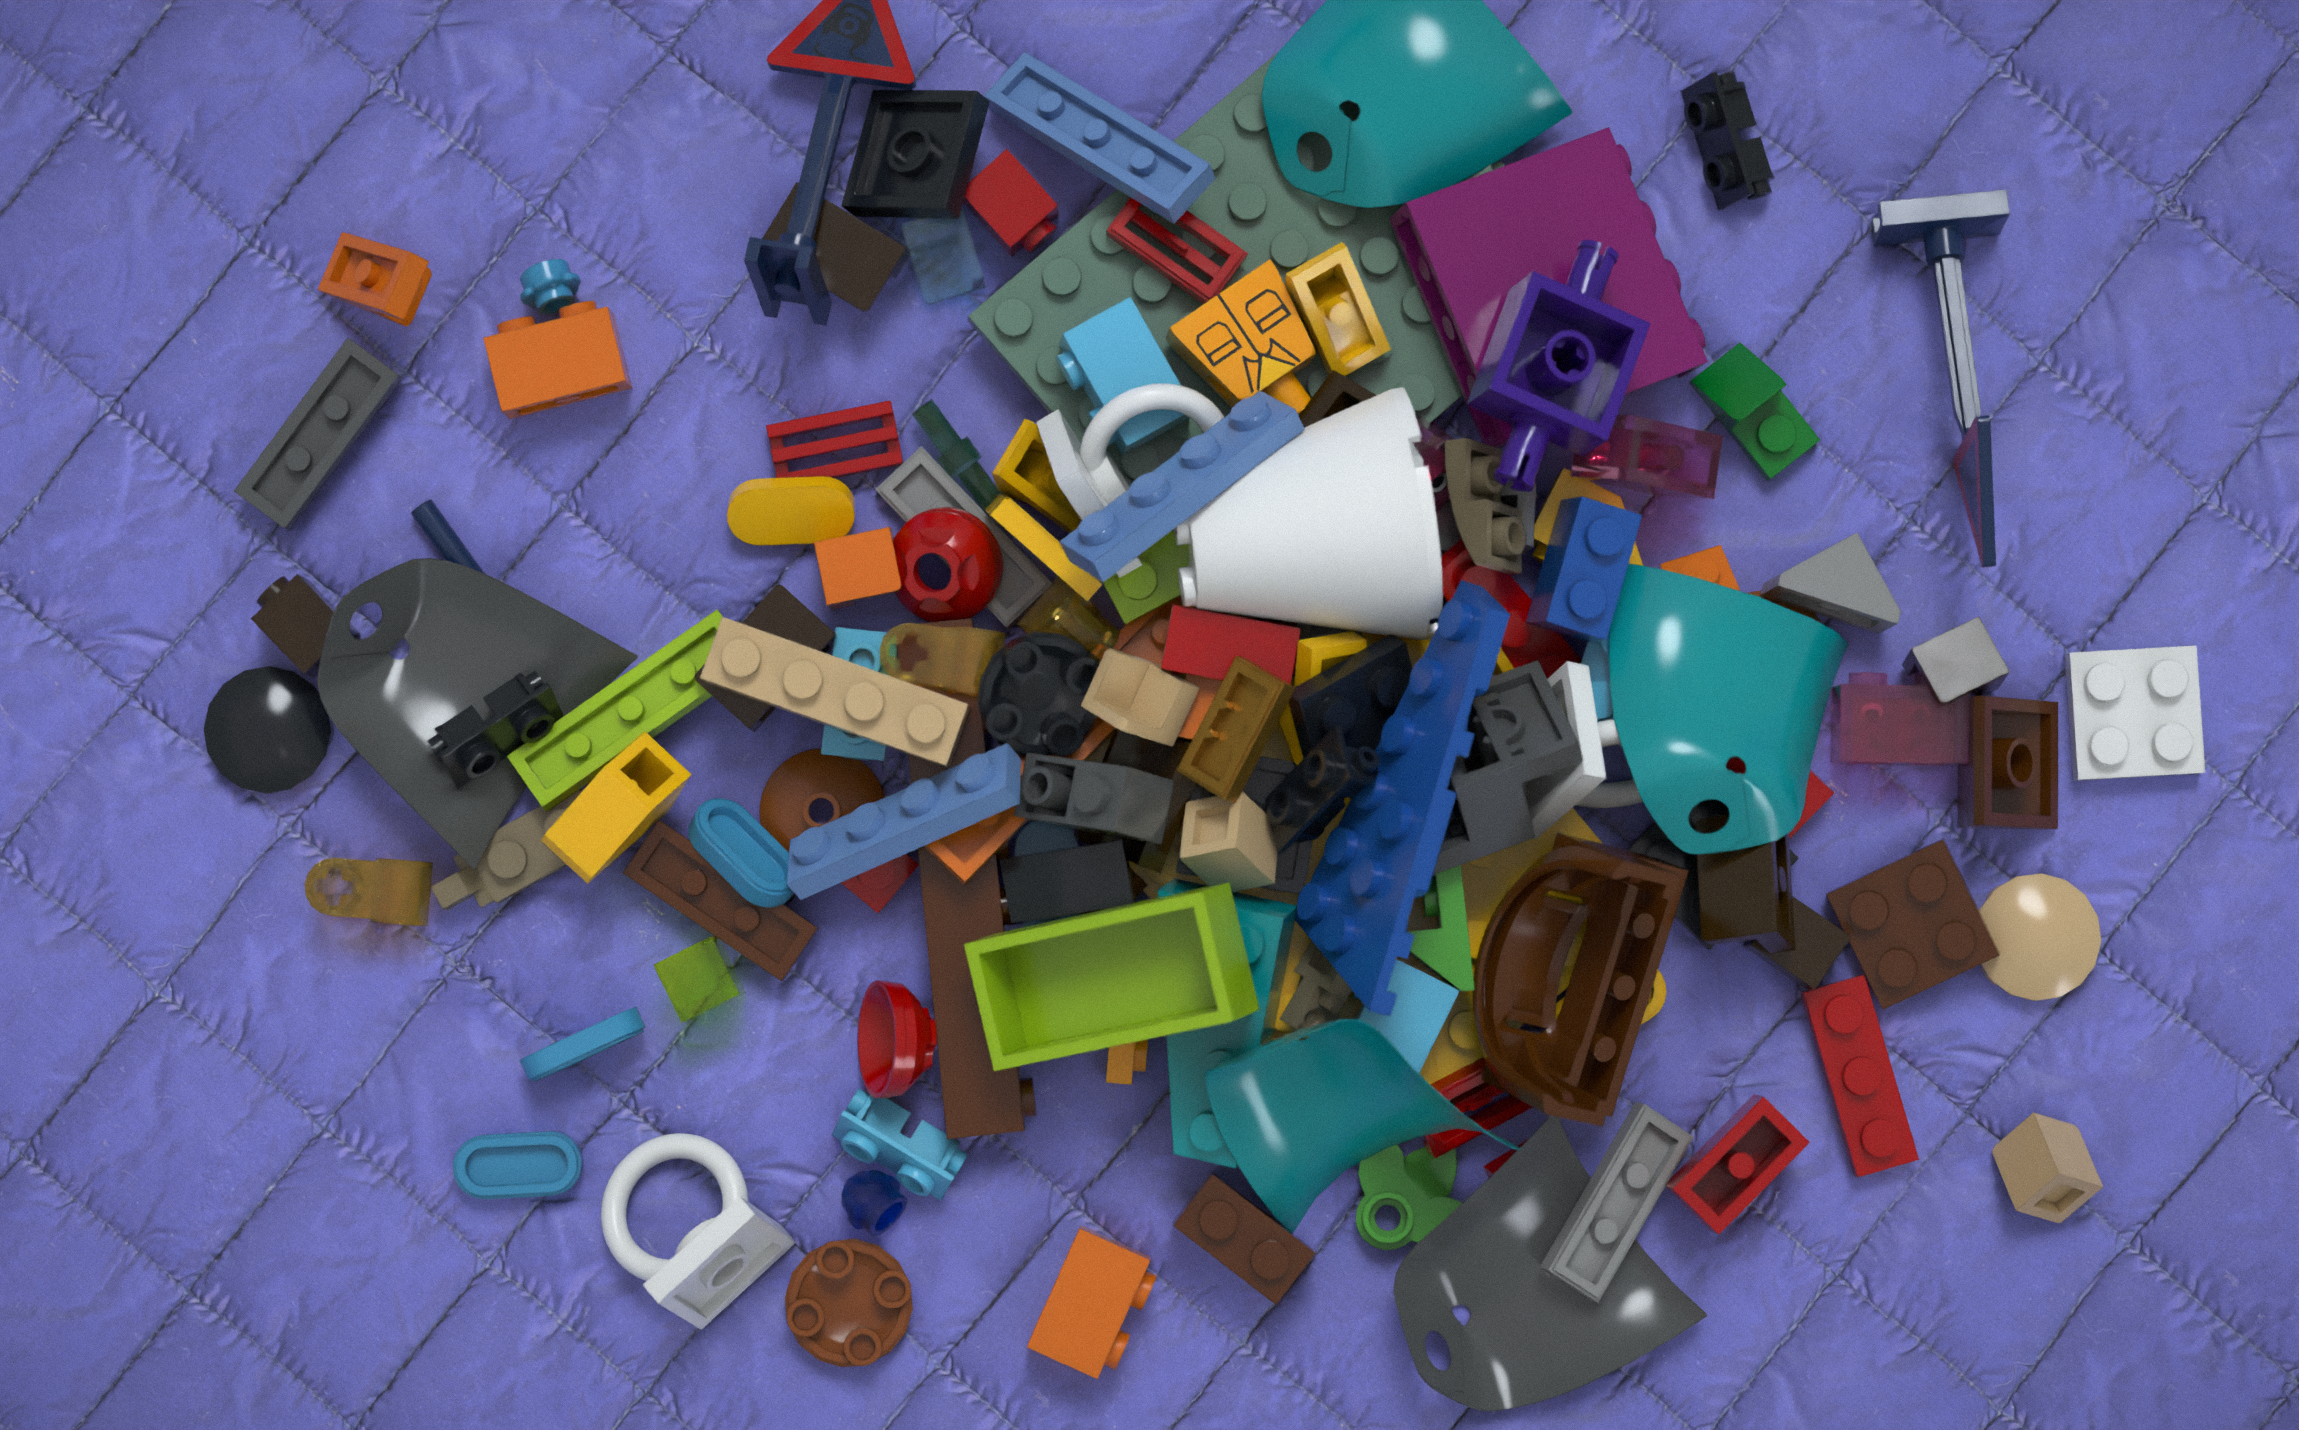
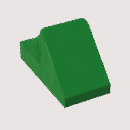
M1740 342L1689 382L1767 482L1820 441L1819 437L1781 391L1787 385L1785 381Z

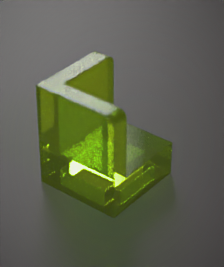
M710 936L653 964L681 1023L690 1022L746 994L721 940L716 936Z

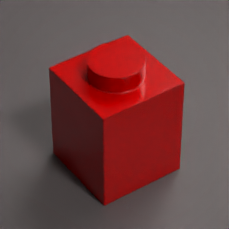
M1007 149L968 183L963 204L1011 257L1023 247L1031 254L1042 246L1058 229L1052 222L1059 216L1058 204Z

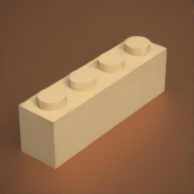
M725 617L721 618L700 676L702 680L709 684L950 769L971 711V707L967 703Z

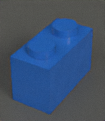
M1583 496L1561 500L1526 623L1584 642L1607 640L1642 515Z

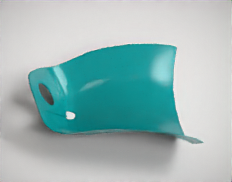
M1326 0L1276 54L1264 77L1261 96L1275 156L1282 173L1289 183L1311 195L1364 208L1403 204L1452 186L1502 159L1572 114V109L1553 82L1482 0ZM1351 101L1358 105L1360 114L1355 121H1352L1351 118L1344 114L1343 110H1340L1341 103ZM1307 132H1318L1328 140L1331 146L1332 159L1330 165L1322 171L1307 169L1298 157V141Z
M1628 564L1609 629L1610 692L1614 722L1640 797L1666 836L1678 848L1690 854L1721 853L1777 841L1792 831L1800 820L1805 805L1807 783L1821 722L1835 676L1849 643L1836 631L1820 622L1759 596L1688 575L1654 567ZM1739 757L1745 763V774L1734 773L1731 769L1727 770L1725 766L1729 758ZM1708 799L1723 802L1729 809V819L1720 830L1704 834L1695 831L1690 826L1688 821L1689 813L1699 802Z
M1359 1019L1335 1020L1305 1029L1301 1028L1208 1069L1205 1075L1206 1091L1221 1136L1230 1153L1259 1198L1291 1233L1295 1231L1316 1197L1343 1172L1360 1163L1361 1160H1365L1386 1148L1410 1139L1454 1129L1483 1132L1511 1148L1521 1150L1516 1145L1491 1131L1484 1130L1460 1112L1407 1062L1384 1035L1375 1027ZM1309 1035L1308 1038L1299 1041V1039Z

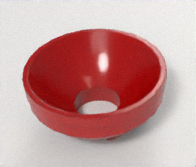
M952 507L932 508L917 514L907 521L893 539L902 584L901 589L894 593L902 605L914 615L931 622L969 619L985 609L996 596L1003 574L1002 552L996 537L989 527L975 515ZM934 553L947 560L951 569V579L946 588L932 589L922 582L918 567L923 555Z
M887 980L872 982L865 992L860 1008L857 1034L859 1067L865 1088L872 1097L889 1098L901 1096L918 1080L923 1072L929 1071L932 1067L933 1052L937 1045L935 1020L931 1019L928 1008L922 1007L916 996L899 982H889Z

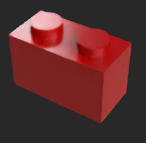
M1753 1094L1669 1179L1665 1187L1709 1231L1719 1235L1810 1142L1764 1096Z

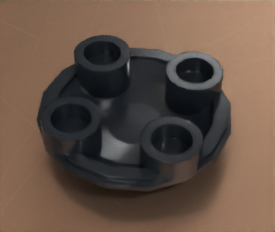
M1033 632L1012 639L991 657L980 677L977 705L983 726L1000 746L1008 743L1015 753L1021 756H1026L1027 753L1048 756L1053 754L1067 756L1074 753L1082 745L1084 736L1089 732L1097 718L1096 715L1083 708L1081 704L1099 664L1082 644L1060 633Z
M271 666L245 670L224 683L209 704L203 728L207 752L219 772L240 788L266 794L292 789L311 777L325 758L328 746L334 736L333 723L323 706L320 694L315 686L294 671Z

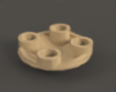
M2040 873L2017 876L2003 885L1993 888L1987 895L1986 901L1979 911L2000 951V956L1981 964L1982 972L1988 981L1998 985L2010 995L2032 1001L2059 998L2082 984L2096 965L2102 942L2098 916L2084 893L2065 879Z

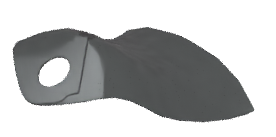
M433 558L412 559L374 576L342 597L334 610L328 627L319 664L317 685L323 706L340 733L374 770L474 870L490 840L527 785L506 757L486 776L473 779L457 789L443 761L440 762L427 743V740L437 735L434 728L447 722L471 705L484 721L494 714L485 704L483 697L513 679L520 672L526 677L533 671H536L543 682L550 685L565 716L611 684L614 679L637 659L638 655L552 607L489 575L446 560ZM365 603H377L382 610V619L379 627L369 637L355 639L349 629L353 614ZM401 639H405L410 646L408 656L400 660L392 658L390 651H393L395 645Z
M1550 1115L1520 1147L1521 1150H1517L1468 1199L1411 1249L1402 1260L1395 1275L1393 1289L1395 1302L1405 1338L1420 1377L1440 1394L1479 1411L1512 1409L1566 1394L1633 1362L1707 1317L1706 1312L1683 1293L1657 1266L1636 1239L1599 1303L1587 1299L1539 1268L1591 1179L1577 1158L1562 1128L1560 1117ZM1464 1305L1469 1308L1471 1316L1465 1326L1461 1325V1322L1454 1316L1453 1307ZM1430 1331L1439 1333L1449 1347L1451 1361L1448 1369L1444 1371L1436 1368L1426 1353L1425 1338Z

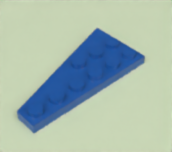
M1464 580L1460 581L1451 601L1442 609L1438 627L1423 657L1414 665L1409 685L1394 715L1386 721L1383 727L1381 741L1375 751L1380 759L1377 778L1372 783L1367 784L1350 800L1338 826L1332 830L1327 838L1325 852L1310 882L1303 887L1297 900L1295 921L1366 1008L1371 1012L1390 1017L1397 994L1387 991L1395 961L1397 956L1408 959L1415 936L1407 932L1414 898L1422 897L1428 893L1457 795L1456 792L1447 790L1457 755L1468 758L1474 738V733L1467 731L1468 715L1474 697L1481 696L1488 690L1510 616L1482 586Z

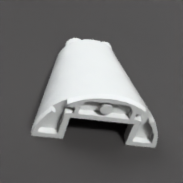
M1404 387L1385 391L1305 427V430L1173 529L1176 544H1188L1189 567L1178 568L1179 588L1184 607L1193 605L1195 609L1386 636L1395 635L1396 637L1415 640L1432 639L1438 627V623L1429 624V619L1439 618L1443 609L1442 565L1437 517L1428 466H1424L1423 458L1413 445V442L1421 441V433L1414 409Z

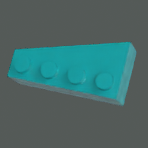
M1173 878L1158 890V898L1208 886ZM1232 892L1260 1010L1233 1022L1166 1035L1173 1154L1236 1169L1238 1165L1221 1136L1206 1091L1205 1075L1208 1069L1272 1041L1297 905Z

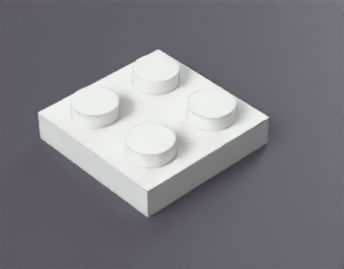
M2197 645L2071 652L2065 654L2073 781L2205 773Z

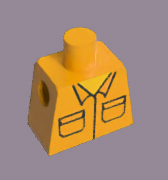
M1271 259L1169 328L1166 341L1171 348L1231 408L1239 401L1251 397L1259 391L1294 408L1298 415L1311 400V397L1295 374L1312 362L1316 352L1278 270Z

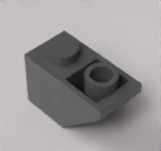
M1027 753L1020 783V804L1016 805L1014 816L1110 837L1162 844L1174 781L1126 766Z

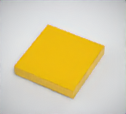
M1005 493L1003 495L999 494L985 509L990 516L1086 601L1102 586L1100 580L1071 563L1060 542Z

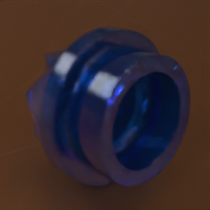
M876 1169L859 1171L850 1176L844 1184L841 1194V1205L848 1216L849 1224L857 1230L864 1228L871 1236L880 1235L888 1230L903 1214L908 1202L907 1198L900 1192V1182L894 1176L887 1175Z

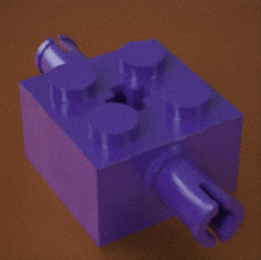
M1593 240L1580 241L1577 248L1578 253L1566 285L1532 271L1509 289L1467 405L1502 420L1512 427L1501 461L1493 475V478L1502 485L1507 483L1508 478L1513 479L1510 489L1521 492H1531L1533 490L1534 480L1548 442L1584 456L1609 439L1651 323L1601 301L1613 266L1619 257L1617 251L1609 246L1605 249L1604 255H1600L1599 251L1603 243ZM1552 355L1558 359L1557 363L1552 359Z

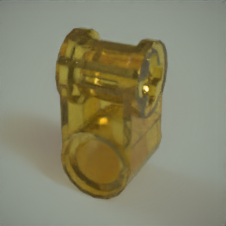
M1059 576L1017 622L1027 634L1033 632L1060 633L1082 644L1098 664H1100L1107 649H1114L1120 635L1118 628L1102 617V613L1089 600L1086 601Z
M915 623L900 624L890 629L883 637L880 646V661L885 673L899 680L917 686L940 688L944 692L978 696L980 677L991 657L1004 646L1006 633L962 626H948L946 628ZM908 636L917 638V648L927 651L928 654L926 661L919 660L915 662L913 671L900 670V659L890 656L891 647H901L904 643V637Z
M344 858L324 859L315 864L308 872L304 884L305 895L313 908L320 913L330 916L370 919V922L428 926L433 862L375 858V861ZM336 869H342V879L352 882L353 890L351 894L341 895L339 904L334 905L333 895L323 892L322 884L323 880L334 879Z

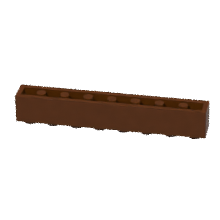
M972 618L895 626L900 680L967 703L971 707L950 768L963 763L973 755L986 753L985 735L990 733L983 726L977 698L980 682L979 671H984L990 661L987 632L975 633ZM908 754L911 784L919 779L930 778L948 770V768ZM1009 840L965 886L926 848H918L947 1139L1025 1131L1024 1117L1036 1116L1033 1078L1020 1079L1019 1066L998 1071L993 1070L964 947L965 943L992 934L1005 932V925L1017 924V922L1011 923L1005 887H1001L998 864L1000 859L1010 857Z

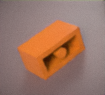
M595 301L579 302L560 308L558 310L559 319L535 324L534 317L532 316L515 318L498 324V334L483 337L503 414L509 419L633 388L615 316L608 306L597 309Z
M1080 1225L1031 1334L1027 1348L1098 1379L1104 1365L1115 1370L1131 1335L1120 1330L1130 1306L1140 1311L1143 1309L1157 1275L1146 1271L1150 1263V1256Z

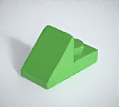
M1461 865L1432 876L1428 893L1424 894L1422 898L1425 917L1437 916L1438 929L1410 931L1409 933L1415 936L1409 954L1450 986L1461 992L1475 990L1462 872Z

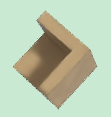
M1109 648L1103 655L1081 706L1121 731L1173 747L1200 688L1170 670L1161 669V665Z
M1243 791L1236 803L1223 800L1219 796L1186 802L1179 859L1208 886L1230 882L1232 892L1275 884L1278 849L1268 815Z
M2033 1112L1993 1147L1992 1154L2014 1208L2018 1212L2060 1224L2103 1188L2082 1135L2073 1124Z

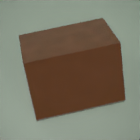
M1973 696L1958 701V828L2058 829V702L1994 696Z

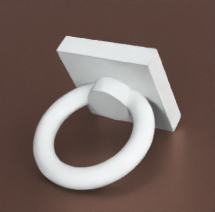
M1157 383L1133 388L1109 401L1089 423L1082 443H1080L1059 409L1038 420L1036 423L1056 481L1081 520H1083L1089 514L1105 508L1129 489L1120 469L1106 451L1113 434L1127 420L1151 410H1172L1193 419L1204 433L1224 418L1221 411L1207 397L1193 389L1176 384ZM1137 556L1117 571L1118 576L1122 577L1142 565L1140 557Z
M1566 661L1547 679L1579 741L1584 761L1522 783L1536 835L1533 839H1537L1575 805L1588 808H1615L1643 802L1634 778L1619 782L1602 783L1606 779L1602 748L1619 745L1621 742L1614 719L1597 722L1588 665Z
M675 1133L662 1135L650 1139L633 1149L613 1171L602 1198L601 1226L606 1244L614 1258L629 1273L646 1281L643 1286L658 1304L701 1330L796 1243L781 1224L748 1202V1192L744 1177L732 1156L717 1143L693 1134ZM688 1159L698 1162L706 1167L719 1183L722 1193V1212L716 1218L708 1219L692 1229L679 1243L676 1255L671 1259L657 1258L646 1253L635 1243L627 1225V1205L634 1186L649 1169L664 1161Z

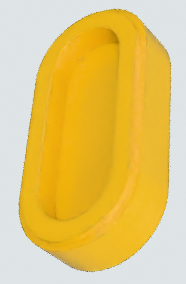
M826 476L751 479L738 485L731 493L728 501L727 522L732 533L748 544H814V542L843 537L850 531L855 518V499L851 490L843 482Z

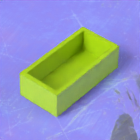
M1230 882L1000 932L964 944L994 1071L1233 1022L1260 1010Z

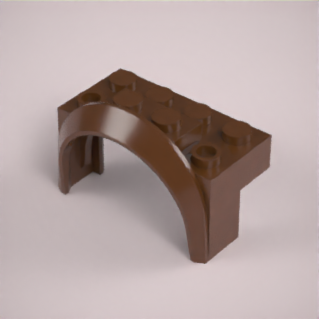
M1557 832L1552 851L1534 862L1498 904L1486 927L1479 947L1474 970L1473 1011L1480 1047L1486 1062L1481 1080L1547 1115L1601 1127L1606 1116L1612 1117L1688 870L1659 858ZM1554 891L1582 898L1584 904L1546 893ZM1587 918L1586 931L1563 1005L1555 1019L1557 992L1563 966L1573 940ZM1505 1019L1546 1028V1030L1539 1034L1508 1027Z

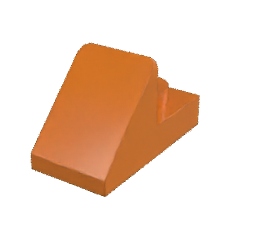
M342 232L317 290L399 325L409 326L413 321L430 281L432 271L427 267L428 260L409 251Z

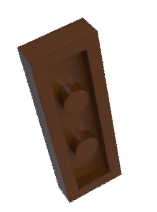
M658 820L623 871V874L780 981H784L819 929L784 904L778 907L767 908L747 901L697 852L689 839L661 820Z

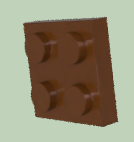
M1944 838L1826 894L1844 932L1851 936L1849 942L1882 1009H1886L2000 956V951Z

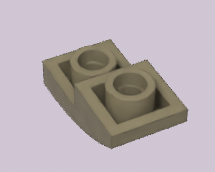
M1468 438L1445 440V467L1451 506L1458 530L1471 558L1476 565L1510 575L1522 574V551L1526 543V533L1522 523V510L1501 504V490L1504 485L1498 483L1493 478L1494 472L1501 461L1502 449Z

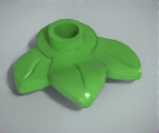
M1394 1145L1365 1160H1361L1358 1175L1365 1196L1359 1202L1356 1210V1225L1362 1238L1371 1246L1382 1250L1398 1249L1410 1241L1418 1243L1457 1209L1462 1202L1448 1197L1453 1189L1457 1172L1456 1150L1453 1149L1434 1158L1423 1147L1404 1157L1398 1145ZM1385 1205L1393 1206L1400 1214L1398 1226L1390 1231L1381 1229L1375 1221L1377 1210Z

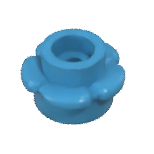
M562 259L546 260L531 266L522 273L520 281L523 291L520 294V299L523 304L529 305L530 308L538 309L540 314L558 313L560 308L574 303V295L579 290L581 279L578 274L571 272L567 261Z

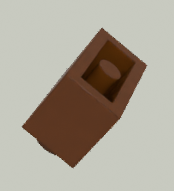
M1212 1171L1172 1222L1176 1229L1275 1305H1277L1315 1255L1314 1250Z

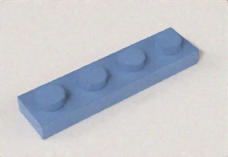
M1026 52L1014 62L984 95L990 101V111L1173 224L1216 179L1208 162Z
M1262 391L1239 401L1233 406L1227 416L1203 434L1187 440L1178 453L1154 471L1138 477L1126 492L1102 510L1086 516L1080 522L1077 529L1059 541L1068 560L1098 580L1106 581L1305 430L1296 410Z
M1006 743L986 753L973 755L963 763L930 778L919 779L907 788L874 803L863 804L853 812L827 824L807 829L798 837L790 840L787 885L800 900L805 899L1020 804V757Z

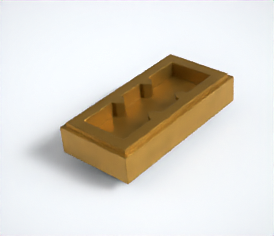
M1236 655L1177 771L1223 800L1236 803L1296 687L1249 659Z

